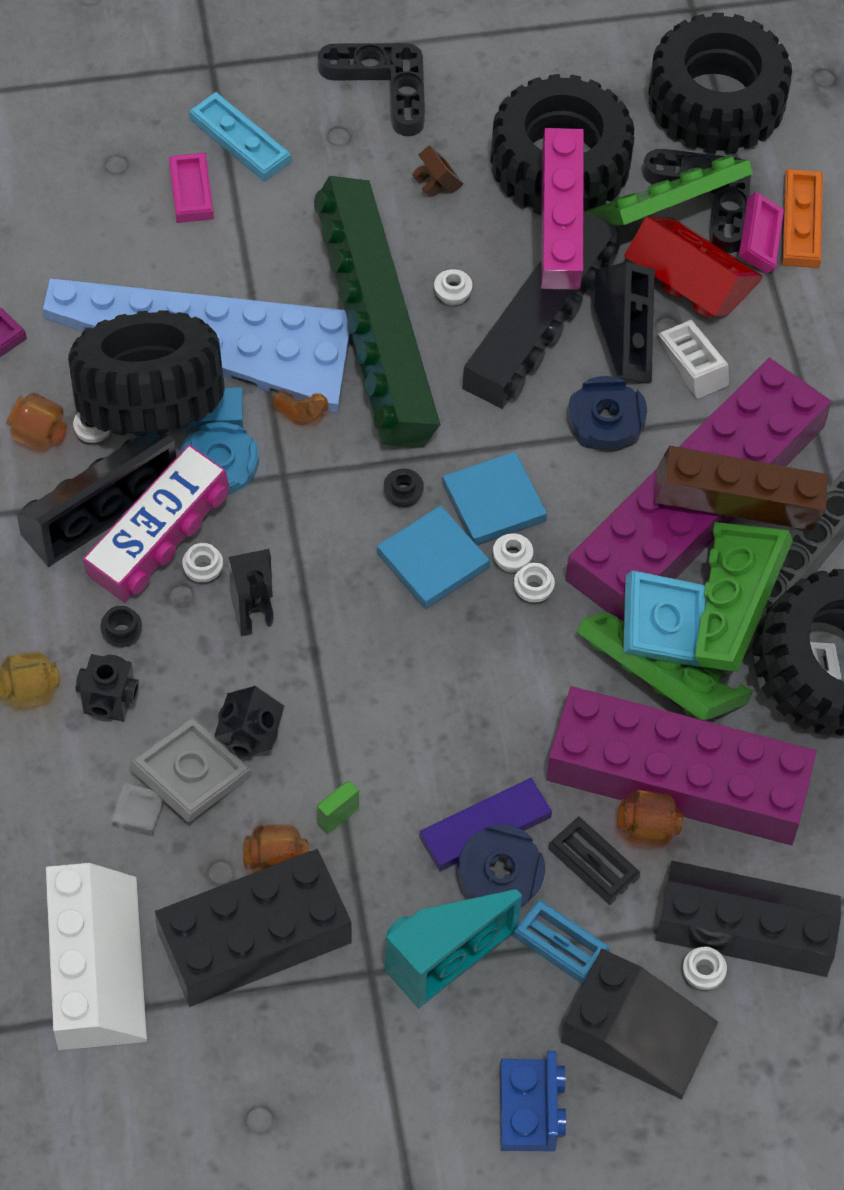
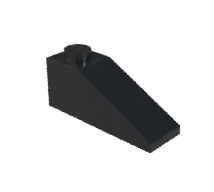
M623 262L595 270L594 308L617 376L648 383L652 382L655 269L630 262Z

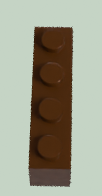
M669 445L657 468L654 503L812 531L826 511L828 474Z

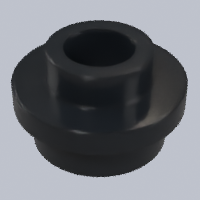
M397 469L389 473L385 478L384 493L391 503L398 507L413 505L423 494V480L413 470ZM399 484H408V485H410V486H408V487H406V488H402V487H399L398 485H399Z
M127 606L112 607L101 620V633L105 640L113 645L124 646L131 644L138 639L142 631L140 616ZM119 625H126L129 627L125 630H115V628Z

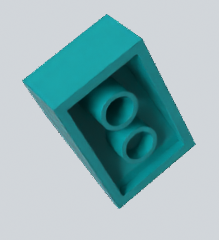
M517 889L421 909L409 919L407 916L399 918L387 931L385 972L419 1009L514 934V930L519 924L522 894Z

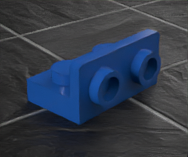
M547 1051L546 1059H501V1151H555L558 1136L566 1135V1109L557 1108V1093L565 1092V1066H557L556 1051Z

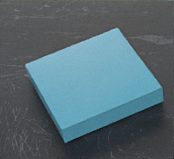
M631 571L626 574L623 653L699 667L695 654L701 614L705 612L706 606L704 596L705 585L637 571Z

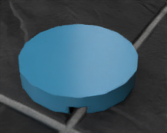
M227 422L207 423L200 426L199 431L194 432L192 435L190 433L184 439L180 453L190 444L226 470L230 487L228 494L244 488L255 477L259 466L257 444L253 437L251 439L246 434V430L239 425Z

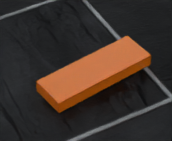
M786 169L782 265L808 268L820 267L823 172Z

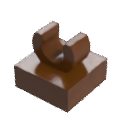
M430 145L418 154L426 166L418 167L412 176L419 183L424 182L430 177L429 183L422 188L423 192L429 197L436 195L442 186L453 193L463 185L447 160Z

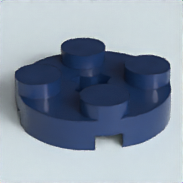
M613 376L594 377L584 382L582 388L576 393L574 391L570 397L568 408V422L571 430L577 436L578 443L585 448L595 447L604 450L619 449L636 444L640 433L644 429L647 416V405L641 392L638 389L635 392L626 386L627 381ZM605 407L610 408L611 413H617L612 418H605L599 414L602 413V408Z
M495 824L473 835L462 848L457 863V874L464 896L472 899L517 889L522 894V908L539 891L545 875L543 855L541 852L539 853L537 846L532 842L531 836L524 830L507 824ZM499 858L506 859V867L512 869V875H504L503 879L495 877V872L490 870V863L496 864Z

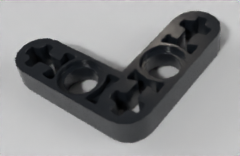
M409 43L328 44L320 49L318 53V71L322 77L334 81L390 80L391 122L394 131L402 136L409 137L415 136L423 130L425 121L423 55L417 46ZM372 57L378 59L379 64L370 67L363 65L361 61ZM350 59H354V65H350ZM330 60H338V64H330ZM403 60H410V71H403ZM403 85H411L417 90L412 94H403L398 91V88ZM404 108H411L412 120H405Z
M654 149L645 156L643 177L651 185L666 180L671 182L679 179L680 174L691 167H700L705 170L713 167L712 161L725 156ZM734 157V160H743V159ZM656 165H663L664 170H657ZM676 166H680V173H675ZM751 175L737 180L736 187L726 184L709 191L710 193H715L710 242L729 254L740 249ZM725 200H733L739 203L741 207L737 210H727L721 203ZM725 224H732V238L724 237Z

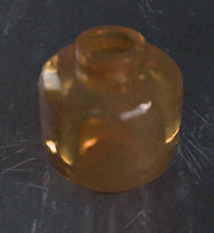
M30 393L26 398L19 396L6 421V424L11 426L10 435L13 439L37 451L45 450L51 442L58 445L68 427V424L62 421L64 416L63 407L37 393Z
M639 789L633 791L628 799L624 798L620 802L617 813V828L620 833H624L625 839L630 844L662 848L670 843L674 834L679 835L682 830L683 812L681 809H677L675 800L671 795Z
M260 824L253 829L251 835L245 837L243 843L244 866L247 870H252V873L309 852L307 839H301L297 828L291 824Z

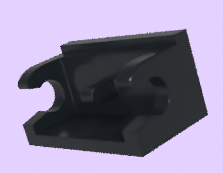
M264 549L228 557L231 599L241 637L252 634L250 615L253 612H262L265 615L267 626H272L274 613L270 598L273 597L270 550Z

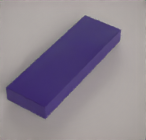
M529 778L420 830L419 838L440 872L457 864L460 852L466 842L477 832L485 830L486 827L495 824H507L525 831L551 818L552 810L532 778Z

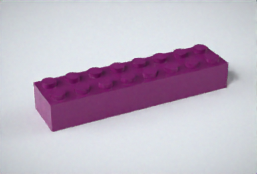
M769 357L679 447L787 466L825 427L832 401ZM657 469L568 557L565 581L606 612L623 621L625 615L626 574L631 571L676 579L715 539L713 535L714 522L730 524L736 518L654 503Z

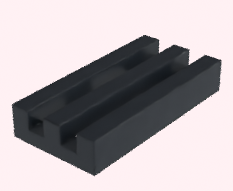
M579 816L549 842L548 849L609 905L616 900L620 893L623 894L628 889L629 884H634L640 877L641 872ZM577 832L624 876L619 878L593 851L586 848L573 834ZM565 842L574 852H576L585 862H587L597 873H599L608 883H610V884L612 885V887H610L604 880H602L593 870H591L581 859H579V858H578L570 849H568L563 843Z

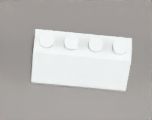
M92 863L46 867L53 1031L58 1051L147 1042L136 877Z

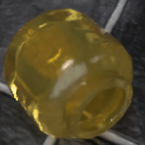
M40 651L8 655L1 663L0 699L6 700L13 708L46 704L51 700L54 688L59 687L60 675L57 665L50 663L45 654Z

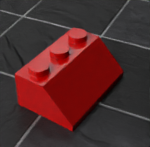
M645 217L624 254V257L634 264L655 269V277L664 282L662 288L678 298L687 297L694 302L693 309L708 318L728 316L763 278V275L673 217Z

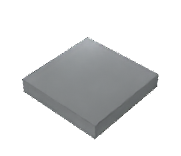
M193 717L134 758L130 766L132 772L188 823L246 781L251 772V769Z

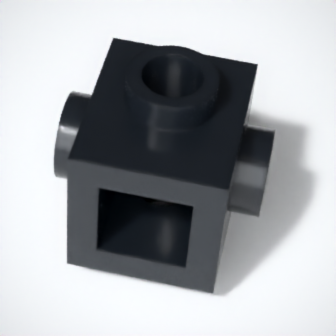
M91 654L87 668L79 670L75 690L81 695L84 714L124 722L129 704H134L136 701L139 680L134 679L132 662L126 661L117 655L99 656Z
M257 686L227 693L224 705L219 712V722L214 737L226 744L228 749L238 756L249 757L256 753L272 750L278 736V727L285 706Z

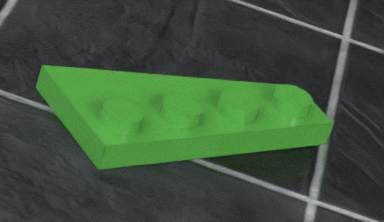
M733 155L725 156L712 161L713 167L705 170L695 168L680 174L679 179L652 184L647 187L648 190L619 197L614 202L588 210V213L612 225H625L752 175L753 171L749 160H734Z
M714 522L713 535L715 543L714 549L710 550L709 564L711 571L709 582H706L704 596L706 606L705 612L701 614L695 657L700 667L738 672L793 539L789 530Z
M606 611L583 618L577 633L590 641V645L594 649L607 653L620 662L621 667L625 671L638 675L651 684L652 689L656 693L672 699L682 706L684 712L692 718L707 721L747 705L753 693V690L742 684L737 689L720 681L722 674L712 668L706 667L703 671L690 665L623 653L624 621Z

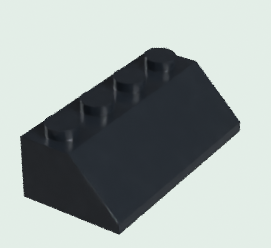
M157 432L128 439L117 451L105 458L95 460L88 469L72 479L62 481L55 490L41 499L32 500L27 503L22 511L17 513L21 536L48 567L55 564L111 528L176 459L175 440L170 434L161 433L158 435Z
M671 860L656 941L692 949L711 947L724 956L827 977L836 952L841 920V896Z

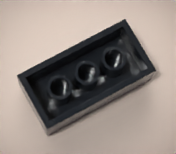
M318 848L155 911L158 934L189 1007L352 943V922Z

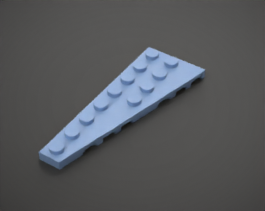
M49 279L43 305L45 319L85 331L89 327H96L98 322L105 319L109 321L115 319V316L122 314L133 315L137 314L138 311L148 310V313L158 312V310H168L173 314L178 312L187 313L190 318L196 316L202 319L217 333L220 343L223 377L228 379L236 377L256 383L259 389L270 392L272 388L293 395V400L305 403L306 400L327 406L329 412L338 413L351 335L347 327L348 319L345 310Z

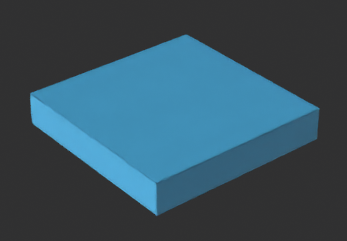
M516 452L442 477V484L467 535L476 545L547 521V512Z
M441 505L377 545V554L425 609L490 566L488 557Z

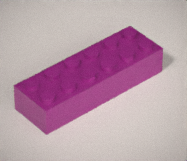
M570 686L550 753L546 781L792 846L799 827L817 750Z

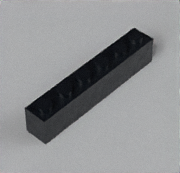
M583 211V274L580 290L541 289L540 261L465 364L463 370V390L501 409L504 408L511 397L517 398L525 385L526 375L530 370L536 371L543 361L546 347L549 343L555 344L558 341L564 328V322L568 316L573 318L577 314L585 292L587 290H594L595 270L602 269L605 264L611 265L617 257L620 245L616 243L618 227Z

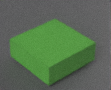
M350 781L343 783L317 804V825L327 835L359 810V790Z

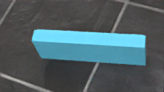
M217 92L189 111V119L264 182L291 163V153Z

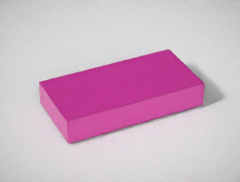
M206 153L169 156L176 223L214 219Z
M755 192L747 198L739 257L768 274L776 269L784 209Z

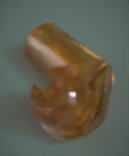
M281 390L273 397L271 406L293 423L305 425L321 419L323 413L328 410L329 402L320 393H314L310 398L297 401L284 390Z

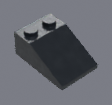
M601 948L564 1022L561 1043L682 1100L718 1021L643 967Z

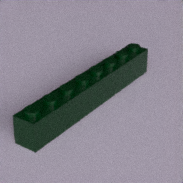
M329 176L321 190L315 195L314 208L320 218L322 237L324 242L327 243L331 258V269L335 272L339 287V298L344 305L347 315L348 331L352 334L356 348V360L361 366L365 380V392L370 398L374 413V425L378 428L382 445L424 448L441 424L370 180Z

